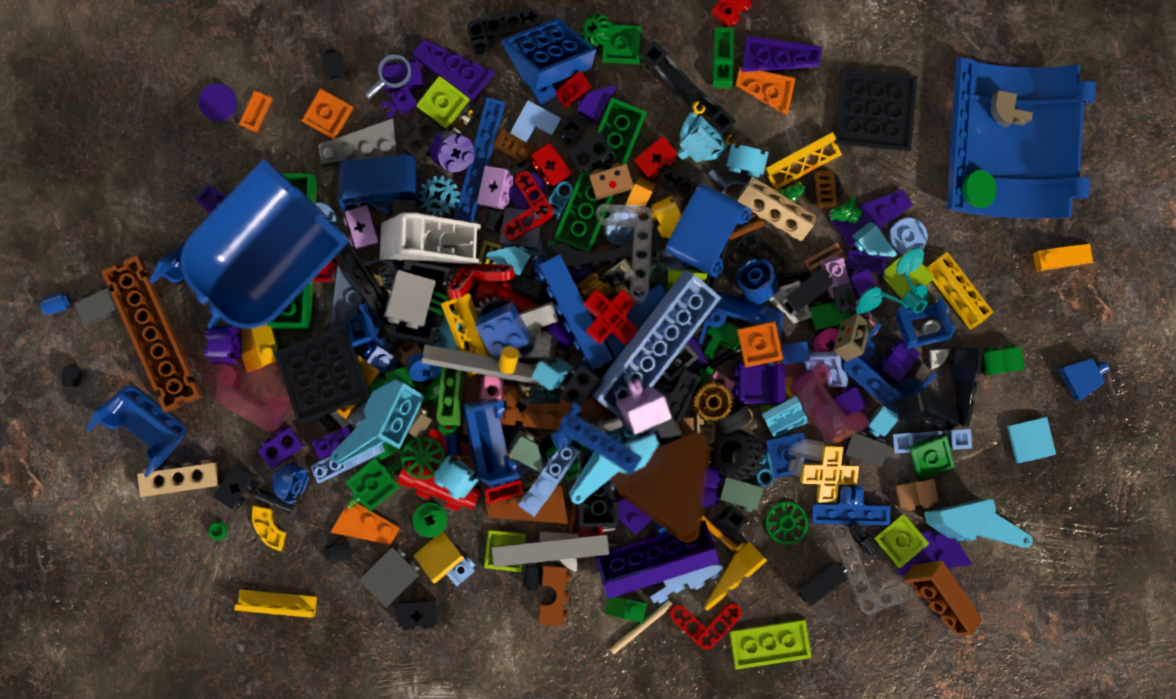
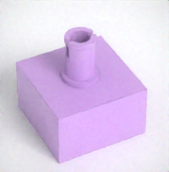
M633 379L634 383L632 381L627 383L632 395L616 402L623 423L635 434L671 418L664 396L652 387L642 390L639 379Z

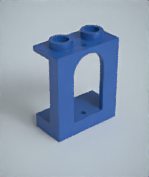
M942 297L938 299L937 303L927 305L920 313H915L912 309L907 310L906 307L902 306L898 307L894 315L907 349L949 340L955 331V325L948 316V307L943 303ZM931 316L940 320L942 327L938 332L918 337L911 322L912 320Z

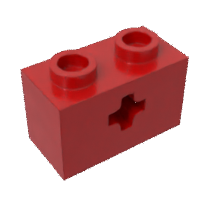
M662 136L635 158L633 164L647 180L650 178L654 180L662 173L661 169L664 166L670 167L676 161L677 152ZM653 156L656 158L660 157V163L657 161L653 163Z
M551 142L532 154L533 160L531 163L537 171L541 170L544 175L542 179L547 186L551 185L554 189L560 182H564L572 177V172ZM547 163L555 164L553 171L547 169Z

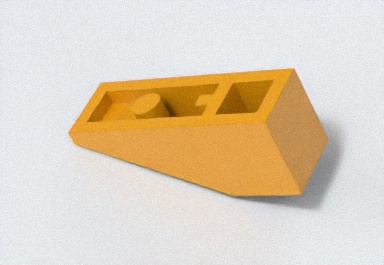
M1090 244L1059 247L1033 253L1036 272L1093 263Z

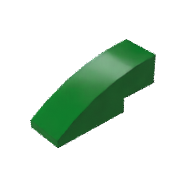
M715 27L712 88L731 89L733 82L734 28Z

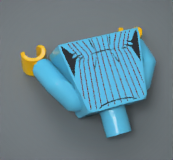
M695 101L692 105L694 111L689 113L680 131L681 148L677 150V154L683 160L688 156H691L696 162L716 160L728 149V145L736 144V139L732 138L728 141L732 137V133L727 132L722 137L701 115L698 117V113L705 111V106L702 105L701 109L697 110L696 106L699 104V101Z

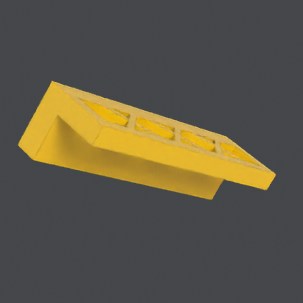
M834 133L828 134L767 167L764 172L773 189L776 191V189L841 156L842 153L838 146L834 144L836 140ZM829 144L832 145L836 153L830 157L822 154L824 147ZM811 154L819 156L817 164H806L807 156ZM794 163L802 165L801 171L797 175L789 172L790 166ZM777 172L786 174L784 182L778 185L772 177Z
M948 252L926 267L935 277L933 282L970 330L982 323L993 313L992 309ZM943 259L949 264V267L943 262ZM979 306L984 310L985 314L982 313Z
M470 293L462 298L451 299L441 303L458 350L493 357L475 328L478 314ZM452 303L454 304L456 310L455 315L451 312V309L449 307V305ZM458 323H460L463 328L462 333L458 331ZM465 341L468 342L469 345L468 351L464 347ZM466 371L467 374H468V377L477 374V373H473V372H468V371Z
M240 589L235 610L312 618L316 615L317 596Z

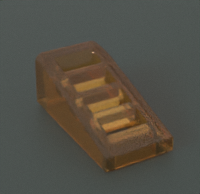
M503 129L494 144L495 149L520 162L526 159L531 160L532 154L537 149ZM505 137H506V138H508V140H507L505 146L503 147V146H501V144L503 143V141H504V139H505ZM514 141L515 144L512 150H508L511 142ZM520 144L522 145V147L517 155L515 154V151L517 150ZM525 149H529L526 157L522 158L521 156L523 155Z
M834 170L814 171L816 209H832L837 207ZM819 176H830V179L819 180ZM830 183V187H820V184ZM820 191H830V194H821ZM821 198H831V201L821 202Z

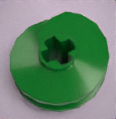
M441 375L432 380L415 381L416 391L425 396L424 403H438Z
M436 503L422 504L413 515L414 528L424 537L432 538L438 536L447 526L448 515L445 509ZM430 515H433L435 523L428 525V521L425 518L426 516L430 517Z

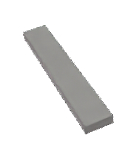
M424 345L422 363L538 384L532 378L537 365L517 362L515 371L511 374H505L498 369L499 358L494 359L489 356Z
M599 535L492 547L494 567L608 555V536Z

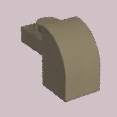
M998 90L992 96L991 114L994 120L1003 127H1008L1012 124V121L1016 125H1025L1032 120L1033 113L1015 109L1017 94Z

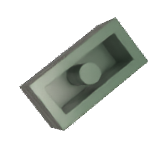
M725 477L719 500H723L722 504L730 507L734 504L741 505V510L752 513L753 509L758 510L763 488Z

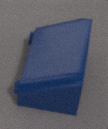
M401 153L399 156L360 160L344 159L338 164V202L343 212L352 210V205L354 204L359 207L360 203L392 199H398V202H402V199H407L409 205L419 204L415 158L409 153Z
M700 184L693 193L666 245L667 253L716 278L723 269L722 259L719 258L736 224L742 225L750 219L752 209L710 186Z

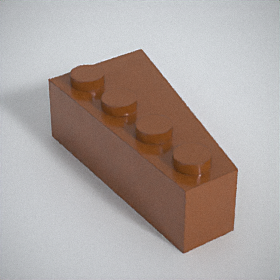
M562 485L556 487L535 517L518 506L528 491H523L522 495L488 504L485 498L487 514L490 518L568 524Z
M937 561L912 565L903 581L907 585L911 584L916 589L914 592L919 597L923 596L929 602L928 607L932 611L941 614L940 619L957 636L973 635L982 618L944 562Z

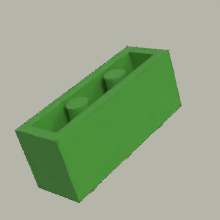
M442 367L437 420L441 425L461 426L466 371Z

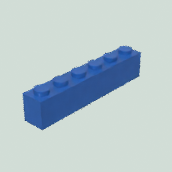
M557 255L539 264L537 273L542 281L545 280L547 282V293L550 298H555L557 304L554 306L559 316L563 314L566 320L563 324L567 332L573 333L575 339L572 341L577 351L581 349L584 355L581 357L582 361L596 369L613 360L605 342L603 341L598 345L585 332L594 320L588 309L582 305L584 301L562 257Z

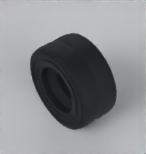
M745 403L733 405L730 407L731 412H728L729 415H725L726 418L722 417L721 420L718 418L716 423L722 433L735 431L751 421L752 415Z

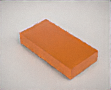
M254 90L239 125L257 133L273 98Z

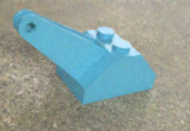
M397 380L373 391L364 408L366 418L332 452L331 460L339 465L345 464L384 442L400 449L425 396Z
M623 423L622 427L605 432L609 437L643 457L634 471L645 467L658 446L656 436L651 427L635 434ZM594 452L570 490L569 495L572 502L575 504L582 503L617 472L620 471L625 474L627 472Z
M993 499L974 500L924 512L928 525L947 538H956V541H970L977 539L976 536L1022 548L1030 547L1033 543V539L1029 534L995 513L996 508Z

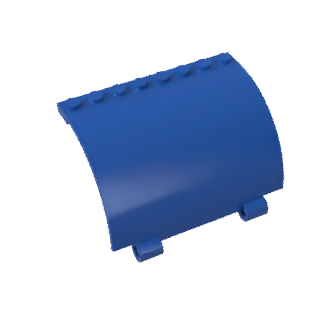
M963 57L956 58L946 210L1005 218H1071L1072 198H1089L1090 178L1080 177L1084 104L1095 102L1096 83L1093 81H1080V65L1039 68L1009 67L979 63ZM998 90L1017 94L1015 109L1032 112V120L1025 125L1013 124V121L1008 127L999 125L991 114L993 94ZM971 171H988L996 182V197L988 207L974 208L963 197L962 185L965 183L966 175Z

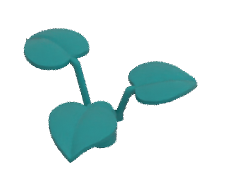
M916 247L907 251L897 263V273H904L912 289L905 294L903 300L881 292L879 287H872L866 290L860 297L856 307V314H862L875 309L882 302V297H887L902 304L901 307L904 306L907 310L912 309L915 313L922 312L928 305L927 288L924 284L914 286L908 274L915 271L922 264L924 259L923 248Z

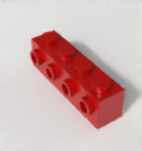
M720 0L711 10L710 15L724 27H730L731 25L734 27L741 19L739 15L742 11L747 12L753 3L751 2L752 0Z

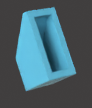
M871 222L867 223L852 236L855 240L854 246L860 252L890 257L897 255L879 228Z
M512 246L489 252L486 258L496 264L513 265L514 273L519 277L529 263L531 255H529L530 251L522 246H519V248Z
M884 406L877 407L865 427L869 428L868 432L877 438L879 435L885 437L898 421L897 414Z

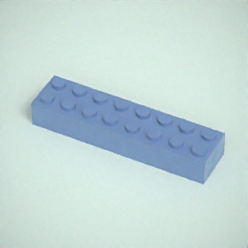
M685 270L593 388L590 395L619 417L620 413L616 402L632 395L627 383L629 381L634 383L633 379H639L642 390L653 387L721 297L696 275Z

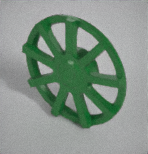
M417 437L405 445L401 454V463L404 470L410 476L418 479L433 477L435 471L431 467L430 462L441 465L445 460L444 450L441 445L433 438ZM421 441L429 442L425 450L422 449ZM417 442L419 451H416L410 446ZM432 444L438 448L435 451L429 452ZM407 449L414 453L415 456L405 457ZM441 453V460L431 458L433 455ZM407 460H415L409 468L405 464ZM417 465L420 466L419 475L411 472ZM427 466L432 474L422 476L423 467Z
M789 501L777 503L770 508L765 520L769 536L774 541L784 545L800 541L805 536L809 524L804 509L800 505ZM785 505L794 506L789 515L786 513ZM782 506L783 516H780L774 510ZM796 508H798L803 515L793 518V514ZM770 515H775L779 521L769 522ZM805 518V527L795 524L796 521ZM769 525H779V528L772 534ZM793 528H798L804 531L799 537H797V535L793 531ZM781 530L784 531L783 541L775 537ZM788 531L791 532L795 540L786 541Z

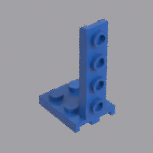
M573 403L567 416H564L560 422V427L552 435L554 447L562 450L564 446L567 447L571 440L574 439L632 475L643 457L582 420L580 406Z

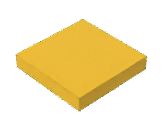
M445 532L435 536L413 555L434 584L464 559Z

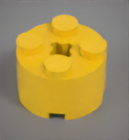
M672 195L652 204V208L649 209L654 221L658 220L660 226H657L661 237H666L667 240L670 239L682 216L676 202L671 203L674 200Z

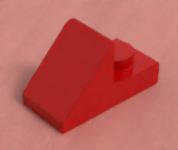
M581 71L556 90V95L563 107L566 108L578 101L581 96H586L591 86Z

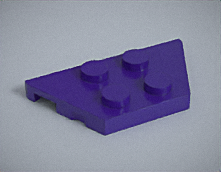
M937 530L921 532V534L930 544L899 568L897 575L907 574L914 564L943 561L947 568L972 565V563L955 538H947Z

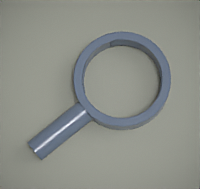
M392 54L386 56L378 67L380 80L364 94L370 99L385 85L391 88H400L407 84L411 77L409 62L400 55ZM391 59L402 60L408 69L406 78L397 84L387 82L382 75L384 64Z
M713 169L708 173L723 189V194H725V191L730 186L741 185L744 187L746 185L742 181H733L728 184Z

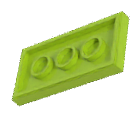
M806 619L729 630L735 670L812 658Z

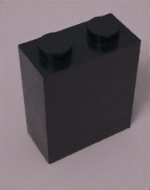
M820 268L781 301L792 316L796 315L833 284L832 275L827 270L823 271Z
M830 561L795 587L805 603L812 606L849 579L846 576L848 571L842 563Z

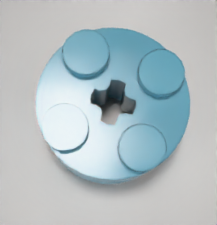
M731 144L726 166L729 167L730 172L740 174L741 171L748 172L747 176L759 178L760 175H764L769 152L765 151L763 155L760 154V149L740 145L738 149L735 148V144Z
M448 455L435 471L433 481L440 487H446L449 490L448 493L454 499L465 498L479 481V477L474 478L472 475L475 472L459 459L456 461L452 460L453 456Z

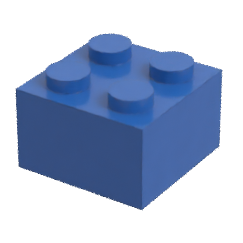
M512 302L477 319L475 328L494 359L501 356L504 347L512 346L518 349L529 343L530 332Z

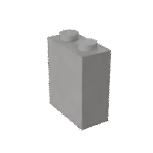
M400 270L396 271L384 317L388 318L387 321L399 324V321L407 323L406 327L412 329L423 327L436 281Z

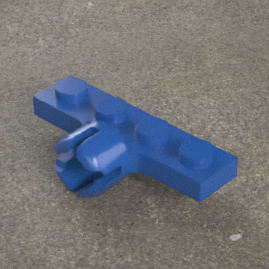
M843 485L840 489L839 503H812V523L851 524L853 521H856L859 525H890V505L864 504V490L861 486L853 485L851 488L849 485Z

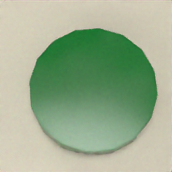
M984 170L971 171L967 174L965 183L962 185L965 201L974 208L988 207L993 203L997 192L993 176Z

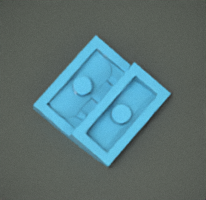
M797 396L762 414L774 439L780 438L808 423L807 416Z
M1047 417L1007 426L1016 464L1056 455Z

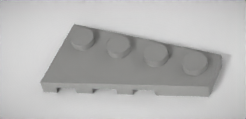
M392 118L319 144L321 165L341 163L344 159L360 160L397 156L394 119Z

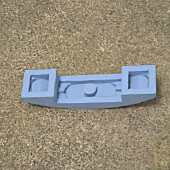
M971 429L893 434L894 454L910 453L908 446L945 433L947 436L950 450L972 448Z

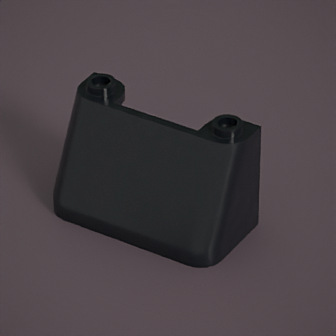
M405 260L403 270H406L407 273L436 281L433 290L448 297L447 286L455 277V275H452L450 268ZM432 294L431 298L442 303L446 301ZM430 302L429 306H432L440 311L442 309L441 306L436 305L432 302ZM428 310L423 327L412 329L406 327L407 323L399 321V324L389 325L387 335L393 341L435 345L441 339L440 326L443 316Z

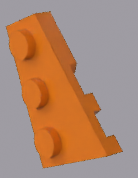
M739 67L735 87L788 116L795 78L763 71L742 72V67Z
M356 503L350 509L347 506L344 508L331 533L391 545L400 527L373 511L369 512L366 507Z

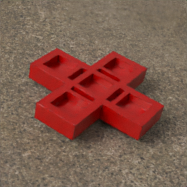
M596 289L582 304L596 317L585 332L598 345L611 332L624 345L627 344L639 330L625 317L636 302L623 289L619 291L611 302Z

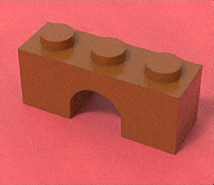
M543 566L542 586L552 587L556 591L557 597L550 604H540L539 625L562 626V622H566L567 610H563L564 602L568 603L569 591H565V583L570 582V572L567 571V567Z

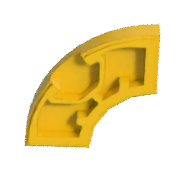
M253 505L252 522L257 534L269 547L282 551L287 532L275 525L272 518V509Z

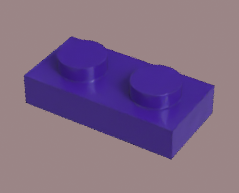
M849 250L846 270L856 271L862 268L865 271L869 269L871 274L884 276L887 256L869 255L865 252Z

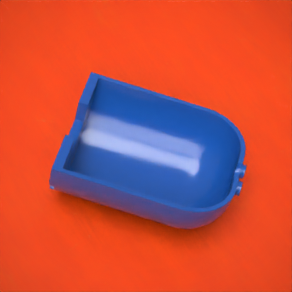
M264 159L191 234L183 247L181 255L183 276L190 288L197 294L195 296L197 300L202 304L207 302L211 306L209 311L218 318L220 316L227 323L240 328H257L273 321L350 241L305 194L291 185L292 183L283 174L275 170Z

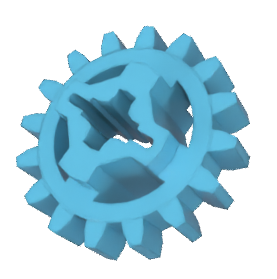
M434 176V181L427 179L428 185L422 184L421 186L424 188V191H419L422 198H419L418 201L424 203L421 208L423 210L427 209L426 213L428 215L432 214L434 217H438L439 214L444 218L446 212L451 215V209H457L454 204L460 202L456 198V196L460 195V192L455 191L458 186L452 184L453 181L451 179L446 181L444 176H441L440 180L437 176ZM437 185H445L446 187L438 188ZM437 205L441 206V209L432 208L433 206L436 207Z

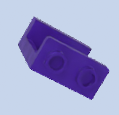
M739 362L735 365L732 373L733 378H735V386L732 391L735 403L778 406L785 402V365H756L746 368L744 362Z

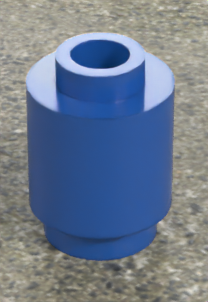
M62 291L45 296L40 300V307L45 315H52L67 310L69 308L68 305L71 304L68 294H64Z

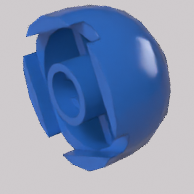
M288 464L275 471L272 476V488L275 495L288 504L295 503L297 501L295 497L298 494L302 495L307 486L309 476L306 475V472L308 470L294 464Z

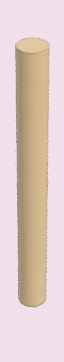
M667 600L645 618L643 623H639L609 648L613 654L618 652L669 610L673 604Z

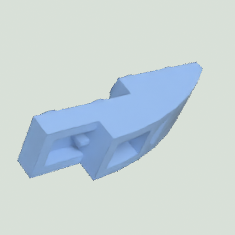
M381 444L342 465L333 462L330 456L310 466L319 484L385 452Z
M570 444L567 447L564 446L562 450L558 449L518 506L535 517L579 455V451Z
M715 564L663 581L665 586L649 596L653 603L658 602L660 604L669 598L668 594L673 591L676 594L683 590L686 583L690 589L695 588L697 590L705 585V580L710 577L712 580L722 574L721 570L724 568L720 564Z

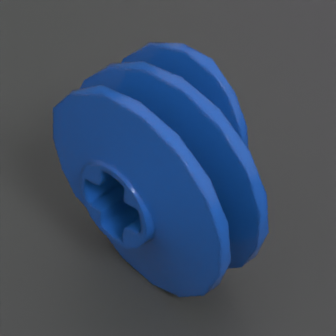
M423 353L413 355L408 360L409 375L413 381L432 380L441 375V366L422 363Z

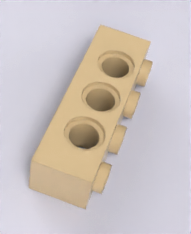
M753 176L744 186L737 200L751 208L760 218L766 219L776 228L784 230L791 237L797 238L800 241L812 229L817 217Z
M211 459L200 461L201 465L193 466V462L183 463L181 468H174V465L162 466L161 471H154L147 478L144 476L147 469H143V473L137 474L140 497L220 486L218 463H212ZM196 470L202 472V478L199 481L194 477ZM178 472L183 475L181 483H177L175 480V475ZM159 475L164 478V483L161 486L156 483V478Z

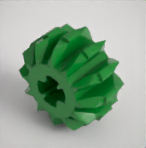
M595 13L593 16L588 15L587 21L582 20L585 24L580 28L583 31L581 34L582 38L593 46L605 45V39L609 40L610 37L608 35L613 32L610 29L612 23L608 21V18Z

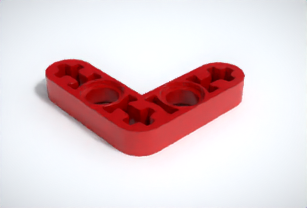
M527 171L519 172L515 177V182L531 208L504 226L503 235L509 241H517L549 220L553 215L551 204L532 175ZM523 177L527 179V182L531 187H526V185L522 182ZM533 191L539 192V197L536 200L529 198L530 193ZM542 207H544V208L547 209V210H546V211H547L546 214L541 213V212H542V210H541ZM534 212H535V213L537 214V216L539 217L538 220H537V218L534 216V214H533ZM526 217L533 218V222L529 226L523 224ZM518 223L523 228V230H520L519 226L517 225ZM511 228H512L513 230H515V231H514L515 235H513V236H512L511 234H509V233H510L509 229H511Z
M465 265L447 286L448 297L450 299L464 297L475 281L511 280L515 277L513 265Z
M728 604L706 628L682 605H674L670 609L669 614L671 619L702 649L708 650L740 619L742 611L738 605ZM730 608H737L736 613L738 615L736 617L731 616L728 619L731 623L728 625L727 621L721 618V616L724 614L727 617L730 614L728 611ZM675 609L678 611L682 609V615L687 618V615L691 617L685 621L683 626L680 624L683 622L680 617L674 618ZM717 621H722L725 624V629L722 632H717L714 629V624ZM696 622L698 625L697 631L689 632L687 630L688 623ZM711 628L713 633L718 635V637L715 639V637L712 636L710 638V645H702V637L705 636L707 638L711 634L710 632H708V630Z

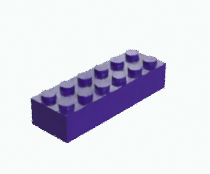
M705 520L701 521L698 538L690 543L682 542L670 532L611 550L608 555L595 556L608 599L719 563L717 552Z

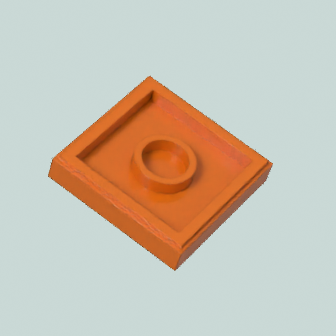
M320 88L301 121L331 139H336L354 107Z
M775 321L737 329L745 368L783 360Z

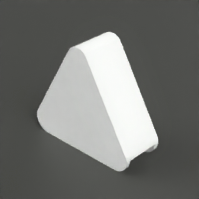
M400 214L381 223L379 262L392 260V262L404 263L405 260L424 264H479V259H476L477 230L480 229L481 225L422 214Z

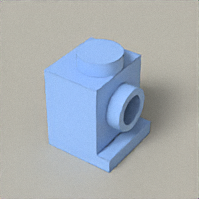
M464 557L462 561L447 573V576L458 586L475 571L473 568L475 563L469 557ZM460 566L465 569V572L462 574L457 570Z

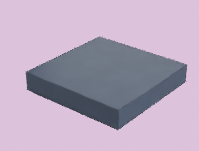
M506 207L499 244L518 248L522 246L526 249L538 250L542 224L517 241H509L503 235L504 226L527 210ZM534 212L533 214H534V216H535V217L537 218V220H538L539 217H538L537 214ZM526 217L523 224L525 226L531 225L533 218ZM518 223L517 225L519 226L520 230H523V228ZM512 228L509 229V234H511L512 236L515 235V230H513Z

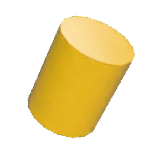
M512 346L502 349L498 369L502 373L511 374L515 371L519 351Z

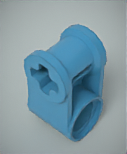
M560 182L548 198L549 203L554 206L552 207L553 214L558 220L564 213L573 193V188L568 182ZM563 186H567L570 189L569 194L566 196H562L559 193L560 188Z
M764 449V454L761 456L764 460L760 462L761 468L760 470L756 469V474L754 475L757 484L762 487L769 486L774 481L768 449ZM761 473L769 474L770 480L768 483L761 482Z

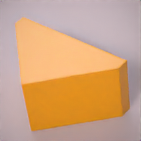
M639 176L624 209L642 216L656 184Z

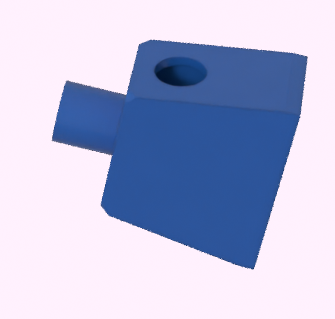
M1092 358L1059 368L1075 401L1083 400L1104 384L1105 381L1102 374L1110 370L1106 361L1103 360L1095 364Z

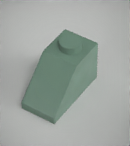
M518 430L507 447L508 455L541 473L543 465L535 436L528 431Z

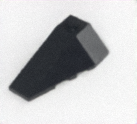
M955 347L949 352L948 362L951 363L950 369L962 427H970L974 408V400H971V398L977 392L978 386L976 385L975 377L980 375L983 349Z
M592 450L579 451L578 478L594 452ZM609 480L590 494L582 503L577 504V523L579 527L618 526V505Z

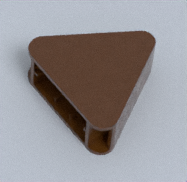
M692 433L656 448L645 467L634 471L632 475L619 471L610 478L611 483L615 486L614 488L620 496L685 543L695 541L700 534L710 459L707 439L701 433Z

